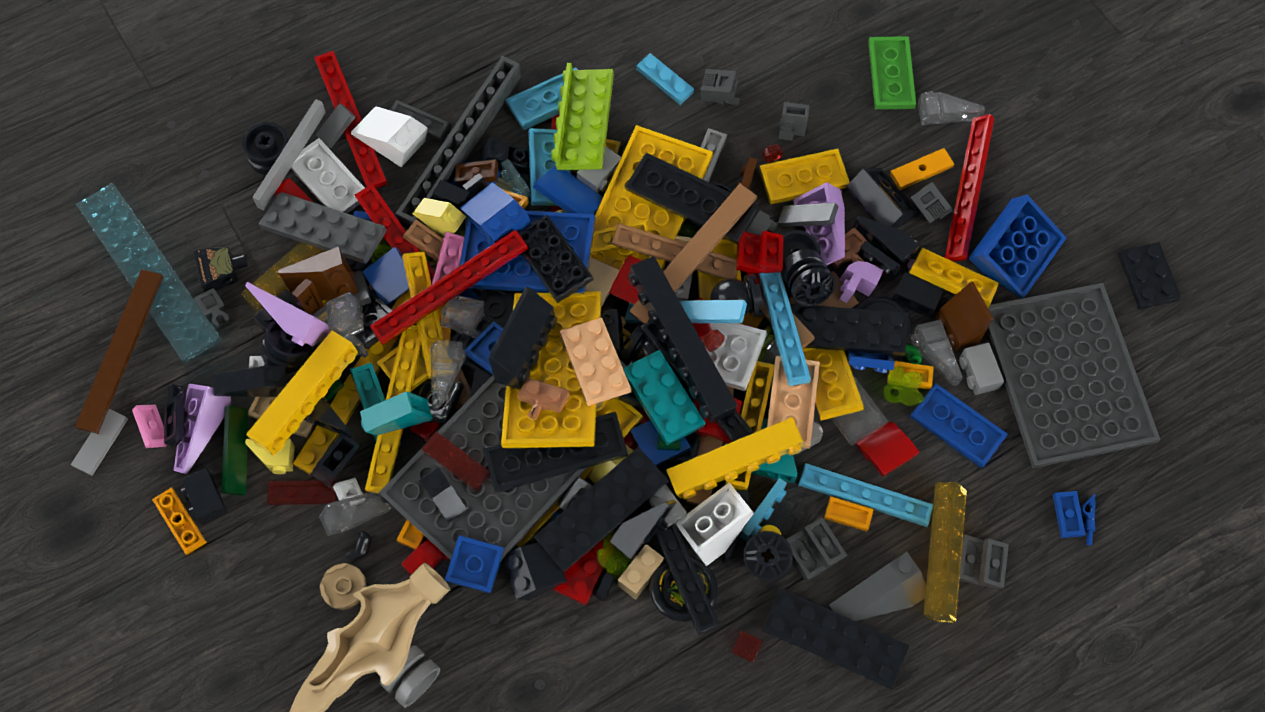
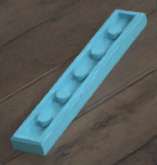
M781 272L759 273L758 278L788 386L810 383V373Z
M745 300L680 301L691 323H742L747 306ZM629 303L624 320L627 323H642L630 314L629 310L634 304Z
M807 463L804 465L798 485L925 527L929 525L934 504Z

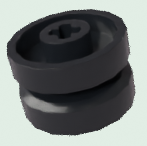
M261 122L247 130L243 136L242 146L251 167L256 172L267 175L289 139L286 131L280 125L273 122Z
M794 230L782 234L783 262L792 253L802 249H811L821 255L819 243L809 233Z
M274 320L266 330L261 345V357L268 366H285V373L298 372L308 360L313 346L307 343L301 346L291 340L293 336L286 333Z

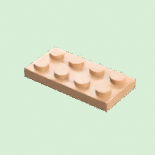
M602 318L560 331L562 341L587 406L631 392V387Z
M776 356L767 427L793 417L805 444L802 448L809 449L820 362L806 360L811 377L810 383L788 386L781 357Z

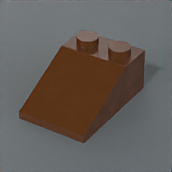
M339 246L278 270V274L291 293L305 279L313 282L321 300H340L359 292L355 275Z
M974 282L968 283L942 306L936 316L939 328L944 330L947 343L950 347H953L955 353L979 344L994 319Z

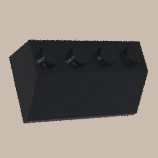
M525 287L488 357L495 382L519 390L527 378L530 377V370L533 364L537 363L539 352L542 346H546L548 334L551 329L555 328L557 323L553 306L529 287Z

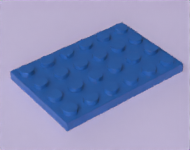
M526 211L531 224L548 215L588 269L596 219L595 214ZM469 218L459 266L492 245ZM522 253L470 287L473 289L522 292L525 287H529L535 292L549 293ZM586 286L582 287L575 293L584 294Z

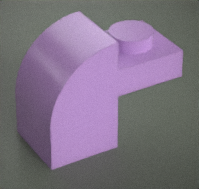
M863 261L850 264L839 280L843 283L840 288L843 293L839 300L847 303L855 290L870 296L883 270Z

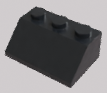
M863 168L847 185L851 190V195L856 200H859L864 205V210L879 223L899 228L920 213L881 168Z

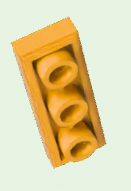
M945 148L891 170L890 175L899 190H902L953 168L954 162Z
M172 487L152 499L186 555L207 543ZM181 518V521L176 523V520Z

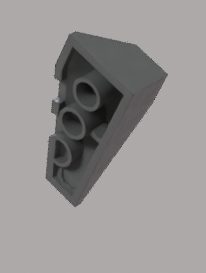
M906 552L829 605V608L857 622L870 617L912 608L930 594L921 570L908 552Z

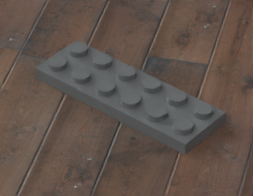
M282 192L278 194L259 222V226L263 230L325 251L339 246L344 257L363 264L368 262L387 232L383 225Z

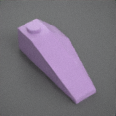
M826 182L795 198L793 201L794 205L836 203L839 206L833 224L804 226L805 232L813 236L819 243L821 249L820 256L824 263L829 265L845 257V207L841 190Z
M247 282L245 285L286 333L293 336L291 339L293 342L304 346L305 343L314 346L325 339L331 331H335L334 327Z
M195 384L188 385L184 399L186 413L184 422L185 435L177 445L173 471L188 474L225 417V407L231 406V396H214L212 387Z

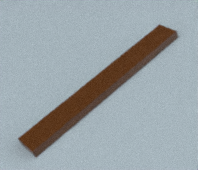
M141 269L75 425L77 429L99 434L164 278L162 274Z

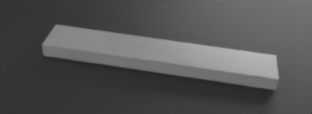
M316 99L253 195L257 208L265 209L326 112L321 101Z

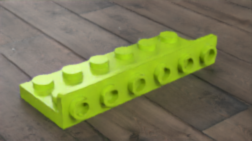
M567 63L566 70L563 71L564 86H561L560 90L562 101L558 103L560 116L556 118L557 133H554L555 149L551 151L552 162L556 163L557 170L603 169L614 78L613 69L573 70L572 63Z

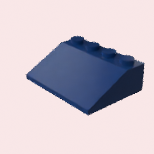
M1024 195L1010 200L968 259L983 274L999 282L1001 286L1023 299L1064 243L1066 236L1028 195Z

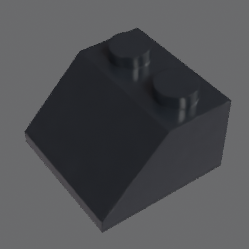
M539 542L519 547L503 558L516 599L531 600L568 582L563 570Z

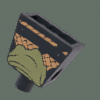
M229 247L193 250L200 283L205 292L212 288L217 291L238 281L236 270L248 267L245 255L233 257Z

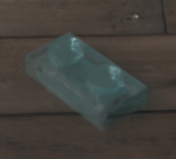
M509 159L501 163V176L504 181L512 185L513 193L526 196L528 201H530V189Z

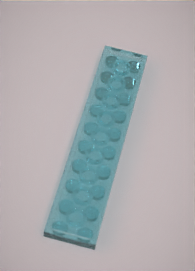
M113 183L76 204L132 288L135 286L141 269L162 274L164 278L149 313L183 363L188 362L221 341L220 336Z

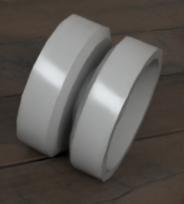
M416 645L410 647L404 668L397 678L386 686L381 684V680L379 683L388 693L396 691L395 699L404 708L414 703L430 687L440 672V668L432 660L424 661L425 654Z

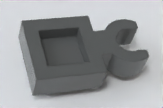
M214 288L194 297V301L203 316L206 318L211 315L212 325L216 329L219 328V324L216 321L218 318L224 319L226 324L229 323L228 315L220 311L224 309L225 305Z

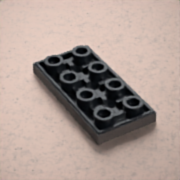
M548 215L519 232V235L528 246V249L522 252V255L557 303L594 280Z

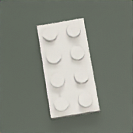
M320 138L301 151L290 169L325 207L347 214L360 204L354 195L363 190L364 186Z

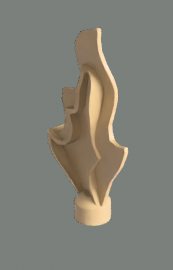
M423 563L410 576L409 580L398 584H375L364 587L354 593L353 596L361 601L362 607L359 614L347 626L327 632L328 645L326 651L301 686L289 712H324L337 697L344 694L358 678L365 674L377 672L381 677V684L384 686L391 684L404 668L417 621L430 604H437L450 591L446 581L432 567Z

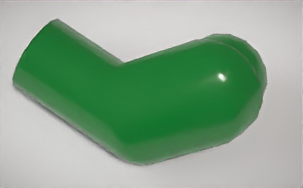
M906 344L905 357L908 362L920 365L922 363V356L917 347Z

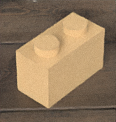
M646 544L618 579V587L636 600L649 584L653 573L664 562V557Z

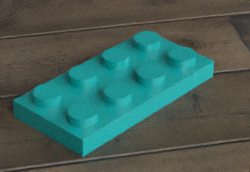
M660 350L623 368L633 393L666 445L705 426L704 419Z

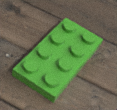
M869 37L868 44L875 109H915L916 97L909 37Z

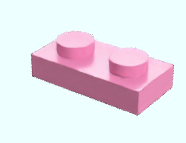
M136 405L132 411L145 447H166L167 445L164 443V426L156 405Z

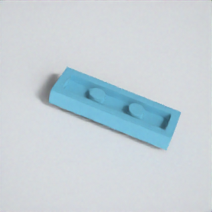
M651 53L637 65V70L679 105L694 93L693 87Z
M779 478L742 529L740 537L746 542L751 536L753 537L760 532L762 520L770 518L775 510L772 508L776 501L780 503L787 492L784 489L787 483Z

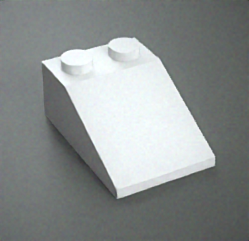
M375 107L351 131V134L402 167L425 142L428 127L411 116Z
M729 482L675 524L707 566L725 553L754 513Z

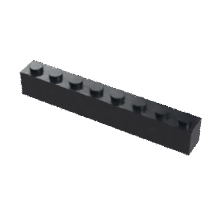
M655 256L631 265L628 275L629 283L638 291V299L649 311L648 317L652 324H656L661 341L663 343L666 342L670 358L677 362L681 378L688 382L691 396L699 402L702 416L705 419L707 418L710 424L733 414L738 405Z

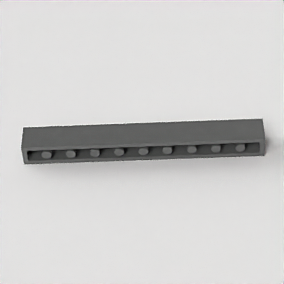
M504 56L500 58L396 212L397 219L403 227L409 229L416 219L424 224L412 213L423 198L434 200L433 191L440 180L447 183L452 182L456 173V165L466 161L504 104L505 99L508 98L520 80L521 71L519 63Z

